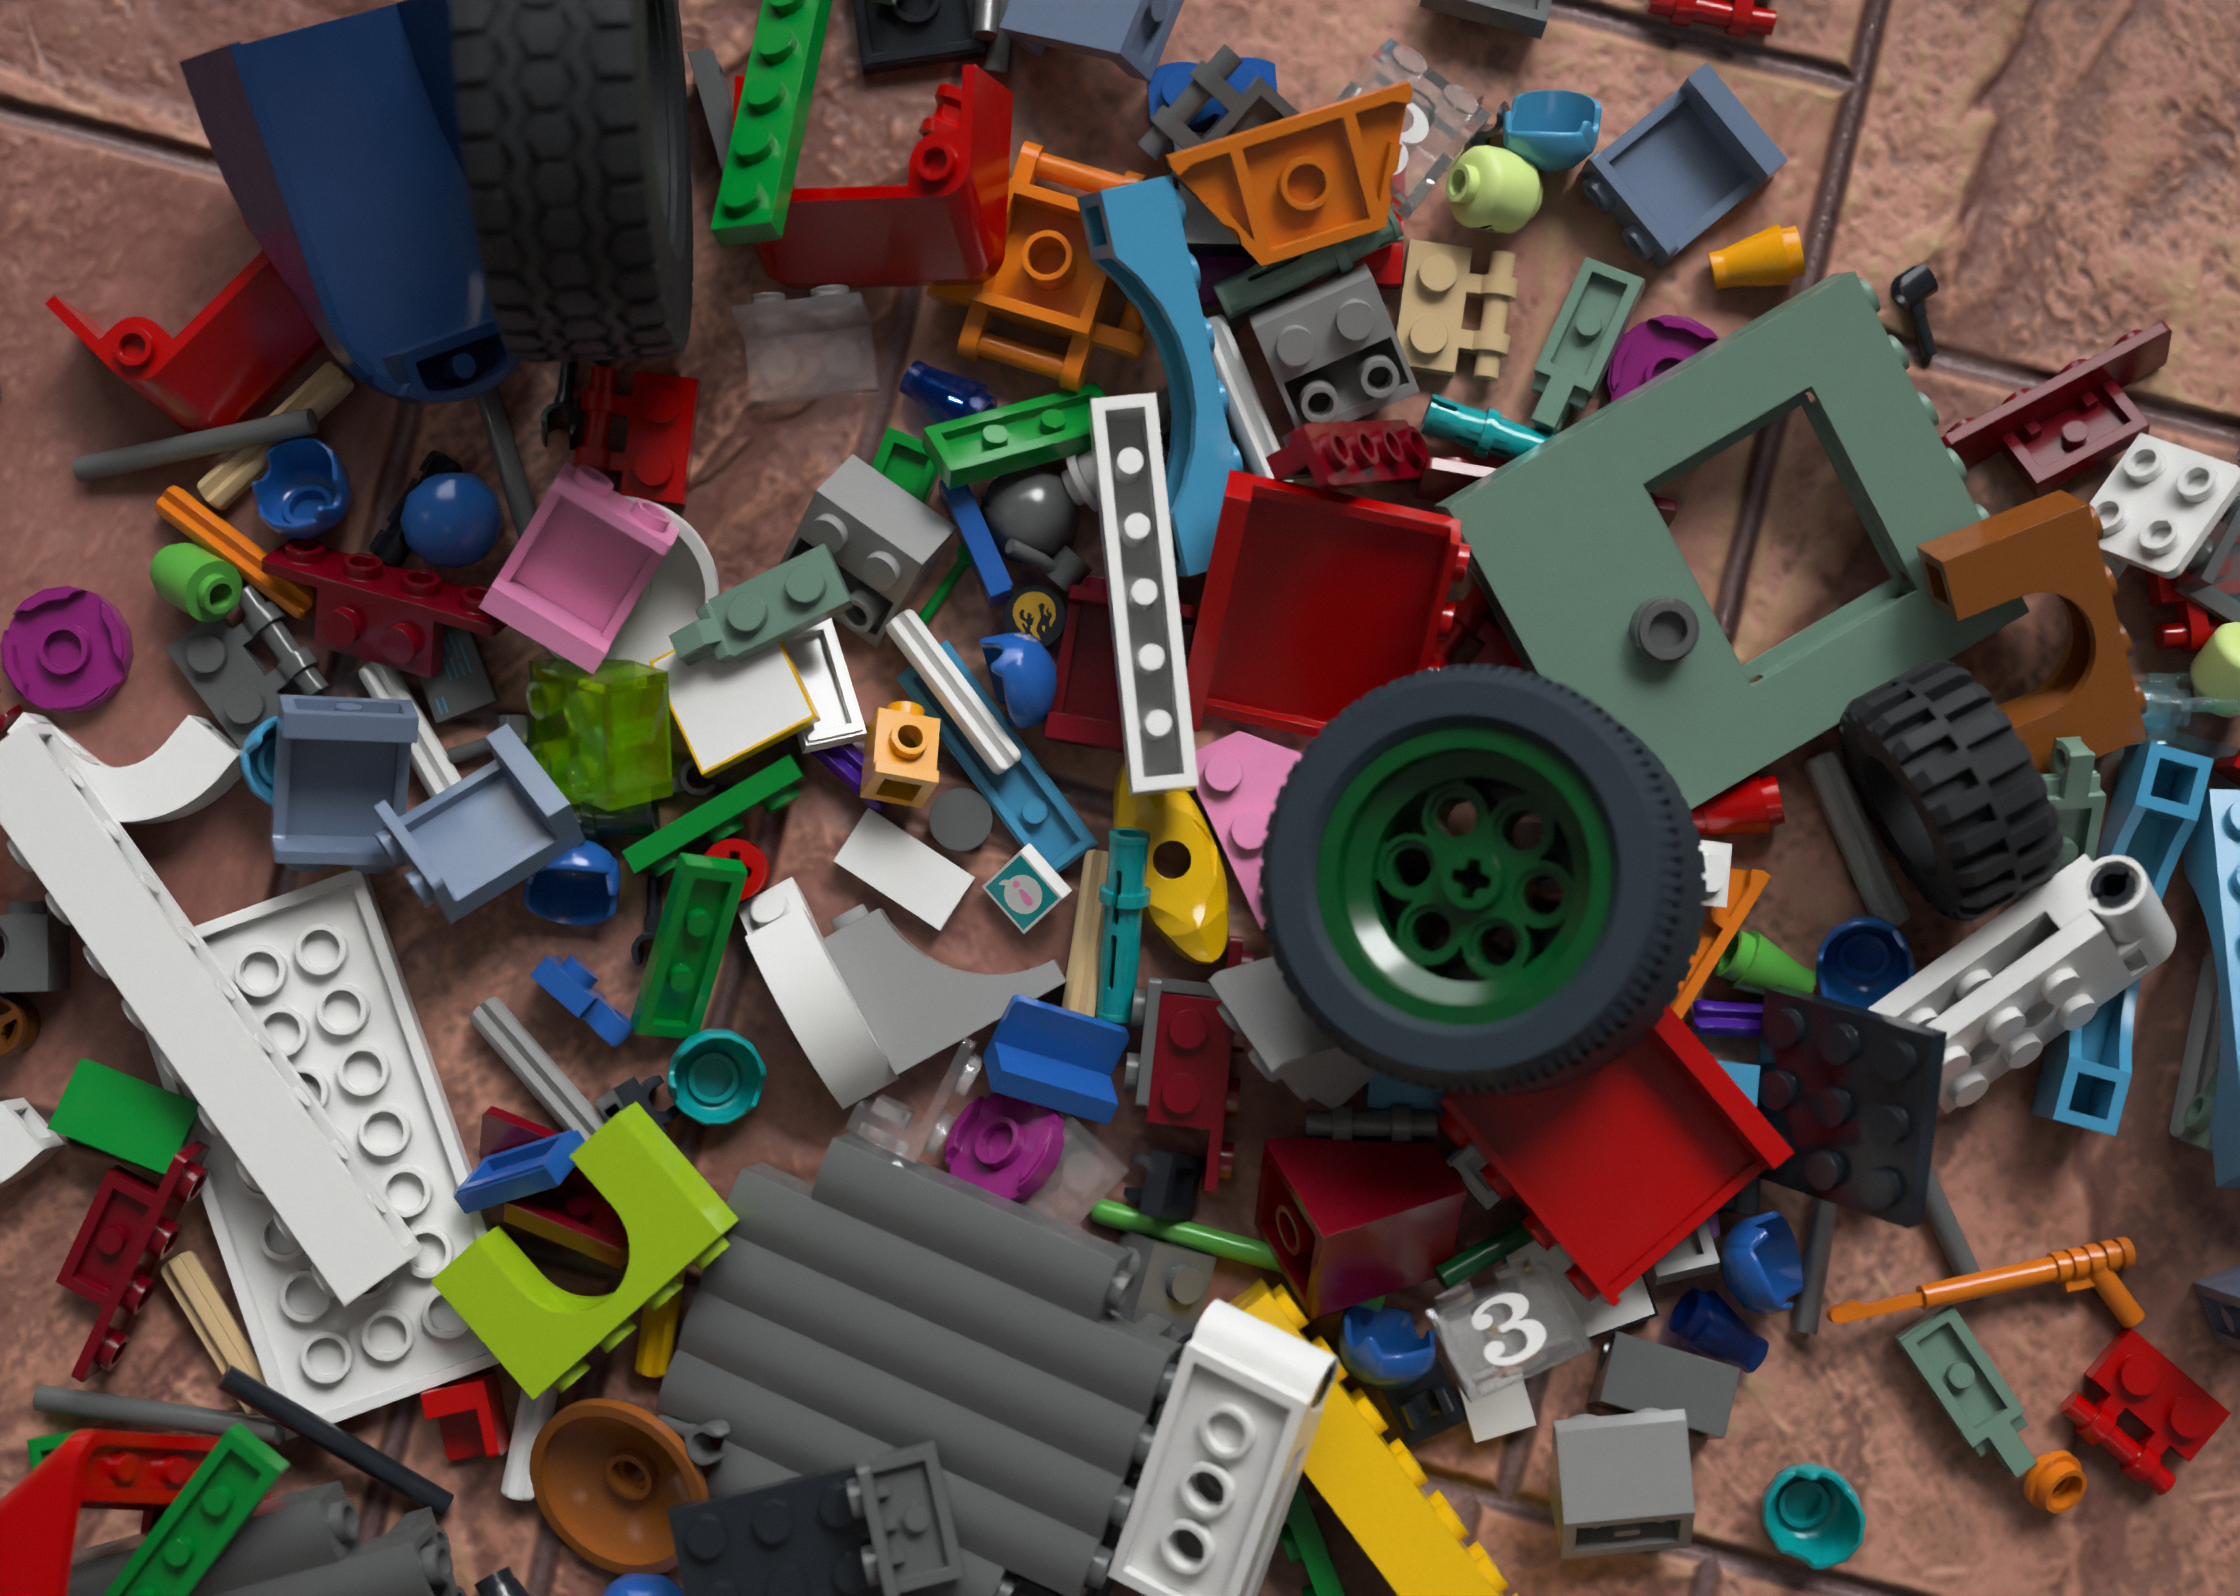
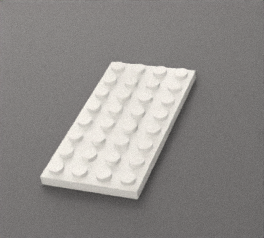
M353 869L194 926L424 1249L344 1306L337 1296L330 1297L317 1284L311 1272V1266L314 1263L300 1243H291L280 1232L273 1218V1213L276 1210L263 1191L253 1190L242 1179L235 1165V1160L238 1156L226 1139L214 1136L198 1116L184 1148L198 1140L210 1146V1150L202 1167L208 1169V1176L200 1190V1194L267 1386L333 1424L499 1364V1360L430 1282L475 1240L493 1228L486 1208L465 1214L453 1197L456 1194L455 1191L471 1174L472 1169L368 873L358 872ZM148 1030L144 1032L164 1089L199 1103L186 1083L184 1085L178 1084L165 1071L159 1059V1054L162 1052L161 1048ZM285 1428L284 1436L286 1440L299 1436Z

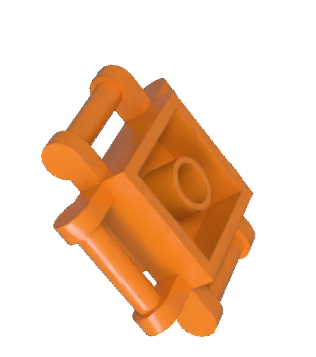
M1025 141L1020 150L1012 177L1009 178L1005 257L1000 270L989 281L978 285L928 286L926 295L947 305L969 308L958 342V357L974 362L983 357L1059 380V387L1079 393L1086 378L1093 346L1107 349L1122 357L1141 360L1147 342L1142 337L1146 324L1139 311L1129 299H1127L1118 328L1101 323L1114 281L1091 262L1077 198L1035 186L1034 184L1038 178L1094 193L1145 181L1147 176L1129 170L1125 176L1047 154L1045 146ZM996 316L1006 319L1012 324L1062 339L1070 338L1071 341L1066 356L987 333L991 317Z

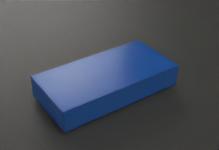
M940 480L939 495L952 524L957 527L955 531L971 563L989 608L1007 601L1010 595H1012L1013 584L969 485L948 489L944 481Z
M578 1129L574 1131L569 1130L486 1156L455 1191L456 1194L453 1197L463 1212L468 1214L557 1187L576 1165L569 1156L585 1140Z

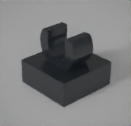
M660 1075L651 1076L640 1084L634 1076L594 1102L607 1123L615 1114L637 1101L664 1133L667 1132L664 1126L680 1114L675 1105L665 1111H656L648 1100L649 1093L664 1083Z
M1152 1149L1151 1154L1134 1153L1131 1155L1130 1162L1147 1168L1144 1188L1125 1187L1123 1195L1131 1201L1140 1202L1138 1213L1160 1219L1192 1220L1205 1157L1186 1152Z
M1435 1358L1431 1373L1411 1386L1401 1389H1382L1408 1447L1467 1420L1438 1358Z

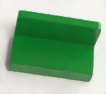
M84 1058L78 1062L47 1129L67 1139L165 1176L174 1155L185 1147L198 1119L197 1107L200 1104Z

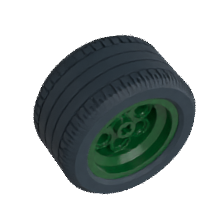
M1473 664L1469 668L1466 665L1444 666L1442 670L1433 668L1416 672L1414 677L1407 675L1389 682L1388 687L1380 686L1362 696V701L1356 700L1339 712L1340 716L1338 718L1333 717L1319 731L1320 735L1317 738L1313 737L1307 747L1300 753L1302 755L1299 761L1295 760L1292 765L1293 767L1285 777L1288 779L1285 786L1281 785L1279 793L1274 801V804H1276L1274 812L1270 811L1268 824L1265 828V831L1268 833L1267 838H1263L1260 859L1263 860V866H1259V888H1262L1263 894H1260L1261 913L1266 918L1263 924L1268 944L1273 946L1271 953L1278 970L1284 973L1282 979L1291 995L1298 997L1296 999L1297 1004L1309 1019L1314 1020V1025L1329 1040H1334L1335 1045L1350 1057L1357 1058L1358 1062L1376 1072H1382L1384 1076L1402 1083L1409 1082L1412 1086L1429 1090L1486 1095L1535 1093L1550 1090L1551 1087L1558 1088L1576 1082L1579 1077L1585 1078L1601 1070L1602 1065H1610L1625 1054L1626 1048L1632 1049L1647 1035L1645 1031L1648 1028H1654L1664 1016L1665 1012L1663 1009L1665 1006L1670 1007L1681 989L1677 986L1680 981L1685 982L1693 965L1689 960L1691 955L1696 956L1701 936L1697 935L1698 929H1703L1706 908L1702 907V901H1706L1707 880L1703 879L1702 875L1706 872L1703 851L1699 850V846L1702 843L1696 824L1692 823L1693 815L1686 799L1681 796V789L1673 776L1666 771L1665 765L1655 753L1650 751L1648 746L1633 732L1629 731L1624 725L1584 695H1579L1577 691L1559 682L1553 683L1550 678L1504 666L1497 668L1494 665ZM1471 802L1476 811L1475 824L1467 834L1454 837L1448 827L1450 812L1461 803ZM1529 815L1537 816L1542 825L1540 840L1530 849L1518 850L1512 837L1513 828L1523 817ZM1425 852L1431 862L1429 877L1422 885L1410 887L1404 877L1407 860L1414 854ZM1479 863H1481V872L1491 877V884L1489 889H1477L1474 899H1472V889L1463 886L1462 880L1465 873H1476ZM1548 879H1556L1563 890V900L1560 907L1551 914L1540 915L1533 904L1534 891L1541 882ZM1443 915L1450 923V940L1441 950L1432 952L1425 944L1423 937L1424 928L1431 919ZM1509 929L1517 941L1516 954L1509 963L1503 966H1496L1488 955L1489 941L1495 933L1500 930Z

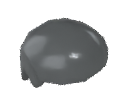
M1037 465L994 477L986 484L981 496L982 505L979 509L996 548L1003 557L1010 561L1033 566L1005 552V546L1010 539H1015L1042 553L1044 552L1051 559L1054 558L1064 545L1070 547L1074 543L1080 520L1079 508L1072 500L1062 477L1056 470Z

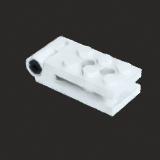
M2084 854L2054 875L2052 880L2037 887L1867 1010L1947 1032L1938 1104L1948 1114L1958 1106H1967L1977 1101L1985 1094L1990 1083L2010 1069L2021 1068L2034 1061L2041 1053L2044 1045L2064 1031L2075 1030L2088 1023L2101 1005L2164 962L2174 950L2176 930L2144 869L2137 861L2127 856L2110 855L2092 862Z
M1220 1299L1214 1300L1202 1315L1192 1339L1185 1345L1107 1575L1146 1596H1258L1325 1408L1322 1405L1336 1378L1339 1368V1357Z

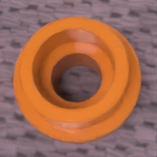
M2057 1450L2037 1457L2035 1459L2037 1464L2026 1472L2023 1487L2026 1500L2035 1508L2048 1510L2053 1514H2061L2070 1510L2081 1500L2087 1488V1477L2082 1472L2081 1463L2075 1456L2065 1450Z

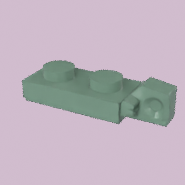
M1589 257L1584 259L1533 369L1535 379L1531 386L1532 392L1542 395L1531 417V421L1535 425L1534 428L1556 435L1561 432L1572 407L1584 412L1590 402V398L1594 399L1646 287L1644 278Z
M823 543L709 599V603H705L695 610L699 618L698 621H694L669 635V638L679 660H682L688 666L715 654L717 661L720 663L734 658L741 662L852 608L855 604L830 549Z
M2080 736L2055 738L2048 762L2050 774H2041L2048 788L2047 795L2050 803L2056 808L2059 818L2057 827L2063 834L2064 847L2061 850L2064 857L2056 874L2084 854L2092 862L2095 861L2107 795L2100 788V774L2093 770L2096 754L2087 748ZM2033 890L2021 895L2017 898V900H2021L2023 897L2028 895Z
M1952 1304L1934 1308L1893 1336L1965 1444L1972 1447L1979 1457L1991 1451L2007 1473L2012 1472L2015 1478L2037 1464L2017 1432L2028 1426L2022 1415L2026 1411Z

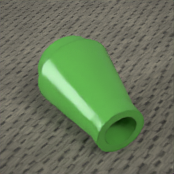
M1738 929L1715 965L1716 975L1725 979L1728 988L1762 996L1765 995V988L1778 985L1812 994L1816 984V973L1802 966L1757 930L1746 933Z

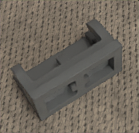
M1616 1331L1613 1332L1610 1342L1604 1341L1586 1404L1619 1414H1631L1644 1408H1658L1661 1410L1684 1409L1689 1435L1706 1440L1725 1438L1741 1368Z

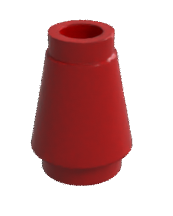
M1757 771L1691 809L1693 815L1692 823L1696 824L1699 836L1706 834L1708 836L1771 833L1770 827L1786 824L1775 774L1759 777Z

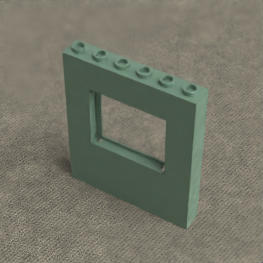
M1855 271L1828 276L1434 505L1439 514L1461 520V543L1471 545L1467 566L1525 672H1532L1550 678L1553 683L1559 682L1577 691L1579 695H1584L1629 731L1633 732L1665 765L1666 771L1673 776L1681 789V796L1686 799L1690 810L1839 724L1846 706L1853 699L1926 661H1946L2030 612L2022 596L1960 621L1955 620L1932 605L1916 546L1987 519L1990 515L1980 504H1974L1964 485V482L1968 480V474L1962 460L1954 450L1945 448L1935 428L1939 424V417L1935 407L1923 392L1916 391L1906 372L1910 367V361L1904 347L1896 337L1887 335L1876 314L1881 309L1877 294L1867 280L1864 278L1858 279ZM1806 392H1811L1815 400L1810 402ZM1802 406L1891 578L1741 665L1650 493L1797 407ZM1899 572H1904L1909 579L1904 581ZM1901 592L1902 597L1897 599L1892 598L1893 596ZM1666 596L1679 599L1687 603L1698 618L1699 637L1693 650L1679 661L1661 663L1642 656L1632 644L1629 633L1632 615L1644 601L1653 597ZM1756 676H1758L1760 679L1756 682H1749V680L1755 678Z

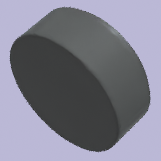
M1658 596L1644 601L1635 610L1630 621L1629 633L1633 646L1642 656L1661 663H1672L1686 657L1695 647L1699 637V622L1695 612L1687 603L1672 597Z
M953 788L942 793L934 801L929 813V826L934 838L942 846L957 852L971 851L981 846L988 839L993 828V812L987 800L978 792L968 788Z

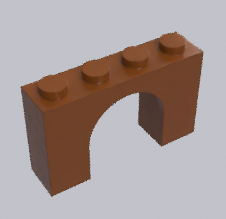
M2062 490L2047 494L1916 546L1932 605L1957 621L2033 593H2052L2061 602L2066 614L2068 633L2066 646L2057 667L2034 690L1997 705L1998 709H2003L2012 722L2013 730L2020 741H2024L2032 755L2031 760L2037 772L2041 774H2050L2048 762L2055 738L2080 736L2090 751H2094L2096 754L2095 758L2147 738L2142 714L2147 711L2146 699L2139 684L2132 678L2127 659L2133 653L2131 639L2125 627L2118 621L2113 600L2118 597V586L2112 571L2103 563L2098 542L2104 536L2102 522L2092 505Z

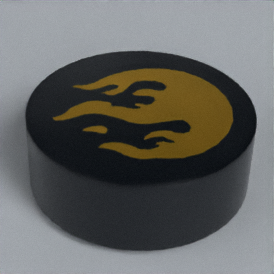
M1040 585L1022 587L1015 591L1005 604L1003 611L1004 627L1007 633L1024 632L1033 635L1046 649L1054 645L1063 635L1066 624L1064 603L1053 590Z

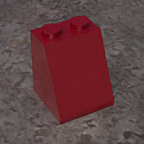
M1276 1137L1264 1141L1254 1224L1311 1320L1436 1278L1434 1268L1452 1258L1454 1245L1458 1241L1457 1229L1462 1204L1466 1201V1188L1459 1171L1454 1166L1447 1165L1434 1144Z

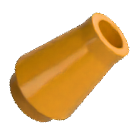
M1779 223L1728 247L1708 253L1715 290L1727 287L1791 286V279L1806 275L1802 245L1796 226L1781 229Z

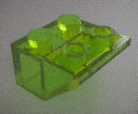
M536 659L528 661L529 685L526 698L531 711L532 747L530 753L563 795L608 811L673 796L668 671L632 660L603 659L593 675L567 659Z

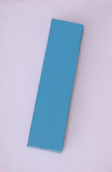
M945 640L940 646L1021 752V758L1014 766L1002 774H994L913 666L899 674L896 679L914 703L924 708V716L941 719L940 738L1021 847L1024 848L1030 843L1055 872L1059 874L1088 850L1098 845V842L1011 725L1007 723L1005 717L950 643Z

